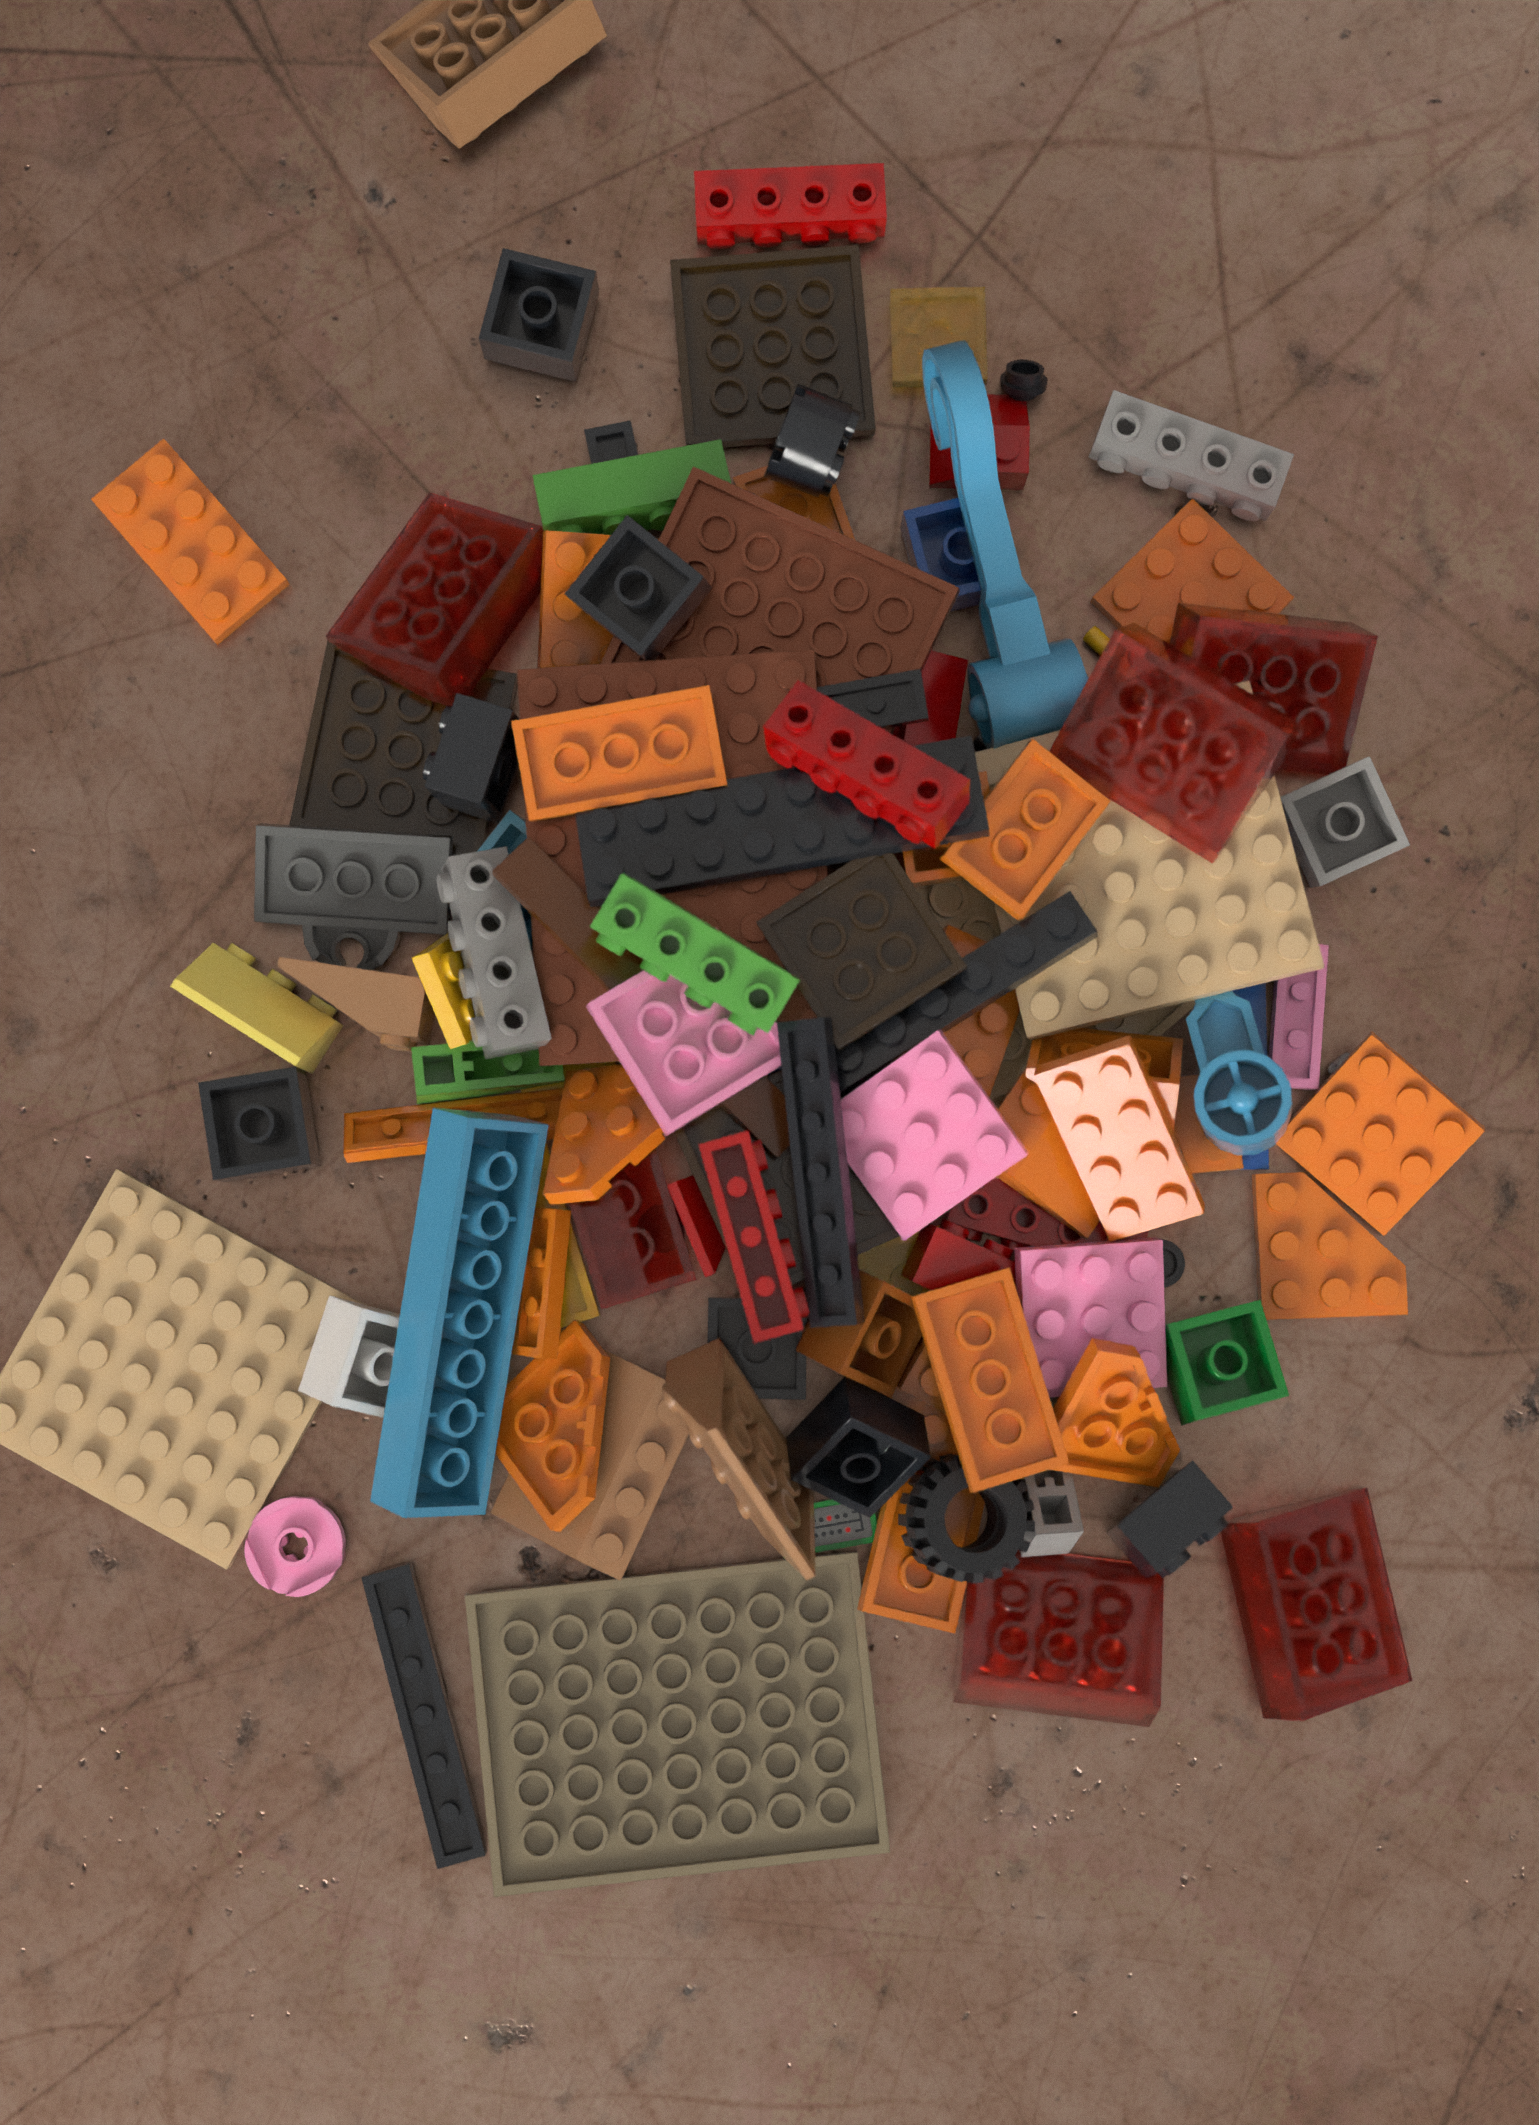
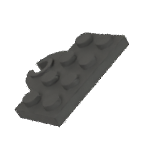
M260 823L256 825L254 922L302 925L304 945L312 960L325 964L345 966L346 961L341 955L340 944L344 938H354L361 943L364 949L363 959L357 965V968L374 970L382 966L398 947L401 932L444 935L448 933L450 905L449 902L442 903L437 887V874L442 873L441 869L447 858L452 856L453 836Z

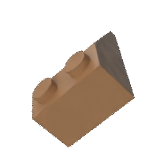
M279 957L277 967L361 1026L380 1037V1044L387 1045L388 1049L412 1052L411 1047H417V1044L430 1045L435 1012L419 977Z

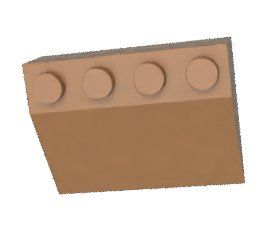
M424 0L368 44L434 126L460 149L469 141L477 138L482 131L504 114L515 109L521 101L542 85L550 82L555 75L580 56L588 53L607 34L592 0Z
M718 1338L667 1361L665 1384L662 1385L664 1399L670 1410L673 1412L679 1411L686 1421L687 1431L693 1444L698 1449L703 1447L710 1457L711 1466L718 1481L721 1484L727 1483L735 1494V1502L743 1518L746 1520L751 1518L762 1536L806 1580L815 1577L814 1491L790 1479L787 1441L721 1339Z
M603 1348L611 1359L595 1499L561 1532L552 1531L509 1473L490 1513L571 1558L621 1581L689 1434L686 1426L687 1423L679 1411H671L664 1399L662 1385L665 1384L666 1377Z

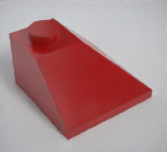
M987 394L993 422L1000 489L1023 490L1029 475L1030 424L1026 401L1012 399L1009 395ZM930 422L929 488L956 489L951 448L938 449Z
M694 1175L670 1183L667 1187L703 1274L707 1278L716 1274L726 1247Z

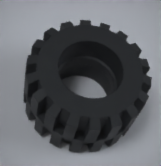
M947 1454L939 1456L940 1461H929L922 1466L924 1473L922 1475L914 1474L907 1482L913 1487L910 1494L902 1493L900 1503L906 1504V1514H898L899 1525L905 1526L907 1533L901 1535L904 1544L914 1549V1552L911 1554L918 1563L926 1565L927 1570L960 1582L984 1583V1578L995 1580L1004 1576L1001 1570L1004 1567L1013 1569L1020 1562L1015 1557L1017 1551L1026 1553L1031 1544L1024 1540L1026 1530L1034 1532L1035 1521L1027 1519V1512L1034 1510L1032 1499L1024 1498L1022 1495L1028 1489L1023 1480L1017 1479L978 1491L987 1508L985 1529L975 1542L965 1547H958L947 1534L945 1512L950 1500L958 1492L968 1488L959 1455Z

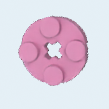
M289 1496L267 1505L254 1518L253 1524L249 1529L248 1538L245 1541V1559L252 1576L268 1590L272 1589L280 1594H286L285 1596L301 1597L316 1592L334 1578L339 1567L345 1561L346 1538L343 1526L337 1515L315 1497ZM294 1532L298 1538H306L308 1546L304 1548L305 1557L298 1560L294 1553L287 1556L284 1553L283 1546L289 1543L288 1533Z

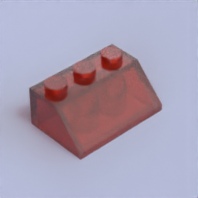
M656 1148L636 1166L629 1162L609 1180L612 1187L599 1199L569 1203L601 1309L697 1280Z

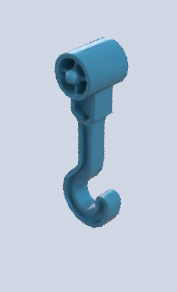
M965 340L924 349L922 373L931 427L938 449L951 448L952 466L959 504L981 588L978 607L979 619L989 658L969 663L967 667V680L971 699L969 713L976 721L981 738L987 749H995L1009 743L1093 722L1090 678L1086 674L1078 649L1069 638L1048 643L1037 597L1022 577L998 479L993 422L987 392L975 356Z
M1233 991L1195 1000L1194 1009L1187 1016L1186 1022L1200 1069V1075L1194 1090L1195 1111L1198 1122L1206 1138L1220 1150L1237 1156L1257 1155L1273 1147L1287 1130L1292 1110L1290 1083L1282 1068L1264 1054L1250 1001L1236 996Z

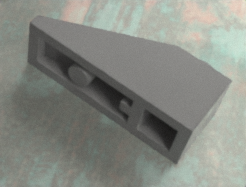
M1050 1397L1052 1408L1057 1402L1056 1397ZM1046 1470L1020 1478L1028 1488L1022 1493L1023 1497L1032 1499L1034 1510L1027 1512V1519L1035 1521L1034 1532L1027 1530L1025 1532L1024 1540L1031 1544L1026 1553L1020 1551L1021 1557L1068 1554L1084 1532L1072 1473Z

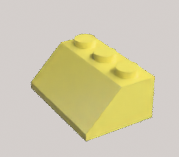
M212 943L175 978L170 987L289 1063L311 1074L344 1026L332 1018L337 1009L313 994L308 1002L292 993L296 983L274 969H271L267 976L251 967L256 958L233 943L229 945L227 950Z

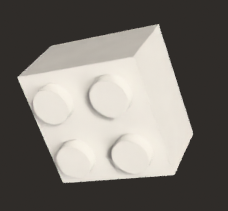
M329 1295L298 1391L331 1406L384 1418L400 1314Z

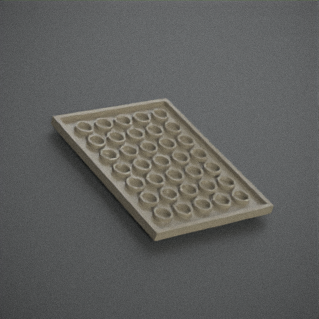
M857 1550L815 1555L816 1576L808 1580L786 1559H773L623 1576L621 1581L610 1577L467 1593L465 1595L494 1897L890 1853L865 1616L863 1611L857 1610L862 1590Z

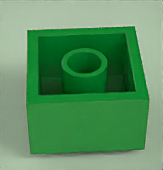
M1261 1300L1165 1325L1167 1379L1181 1426L1289 1396Z

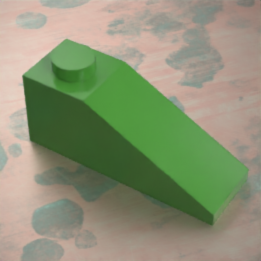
M473 1041L452 1049L449 1048L448 1044L411 1047L417 1105L471 1099L564 1082L563 1065L540 1066L539 1049L485 1060L483 1048L475 1047Z

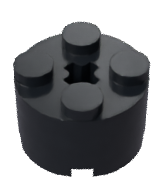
M797 384L764 477L817 498L820 494L828 497L845 458L836 453L837 451L844 453L849 439L851 440L861 412L853 409V405Z

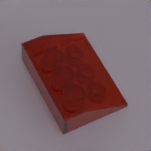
M429 492L326 634V638L333 645L417 695L446 706H452L456 693L465 696L470 695L540 594L544 531L542 526Z
M1178 603L1168 647L1167 702L1250 681L1273 770L1329 775L1347 766L1378 636L1353 622Z
M1131 623L1117 628L1113 632L1049 752L1105 797L1213 864L1279 769L1304 725L1136 623Z
M1368 1488L1353 1489L1257 1511L1228 1520L1229 1524L1220 1533L1263 1719L1302 1722L1413 1681Z
M1017 1551L1015 1557L1020 1562L1013 1569L1002 1568L1004 1576L995 1580L984 1578V1583L967 1582L962 1602L953 1702L1150 1727L1161 1708L1164 1578L1158 1573L1145 1578L1131 1561L1069 1553L1021 1557L1020 1551Z

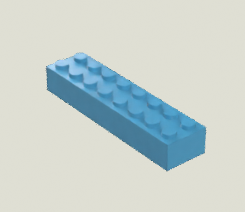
M433 1108L370 1502L403 1518L486 1514L548 1124L510 1114Z

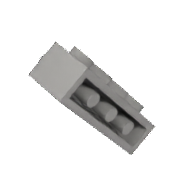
M1113 390L1088 458L1097 460V464L1107 471L1123 473L1125 470L1142 476V481L1154 488L1168 489L1170 486L1184 491L1189 499L1193 498L1199 504L1213 505L1217 503L1231 508L1232 513L1241 519L1248 521L1262 519L1266 521L1276 507L1294 454Z
M507 847L449 856L441 869L442 873L437 874V887L442 903L449 902L453 921L448 922L450 944L453 951L460 950L464 969L459 970L461 991L465 999L471 998L475 1017L470 1018L472 1039L475 1047L483 1048L485 1060L536 1050L540 1046L546 1045L552 1039L520 902L492 875L493 869L509 855Z

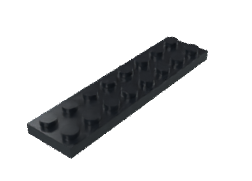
M972 735L913 746L970 779L969 804L939 845L990 836ZM797 767L727 779L726 786L575 813L587 898L591 907L604 904L622 873H626L663 895L843 863L871 856H882V854L931 847L922 841L921 843H913L907 840L897 831L895 825L880 816L871 818L863 814L855 807L852 800L837 791L834 793L824 791L811 780L809 774Z

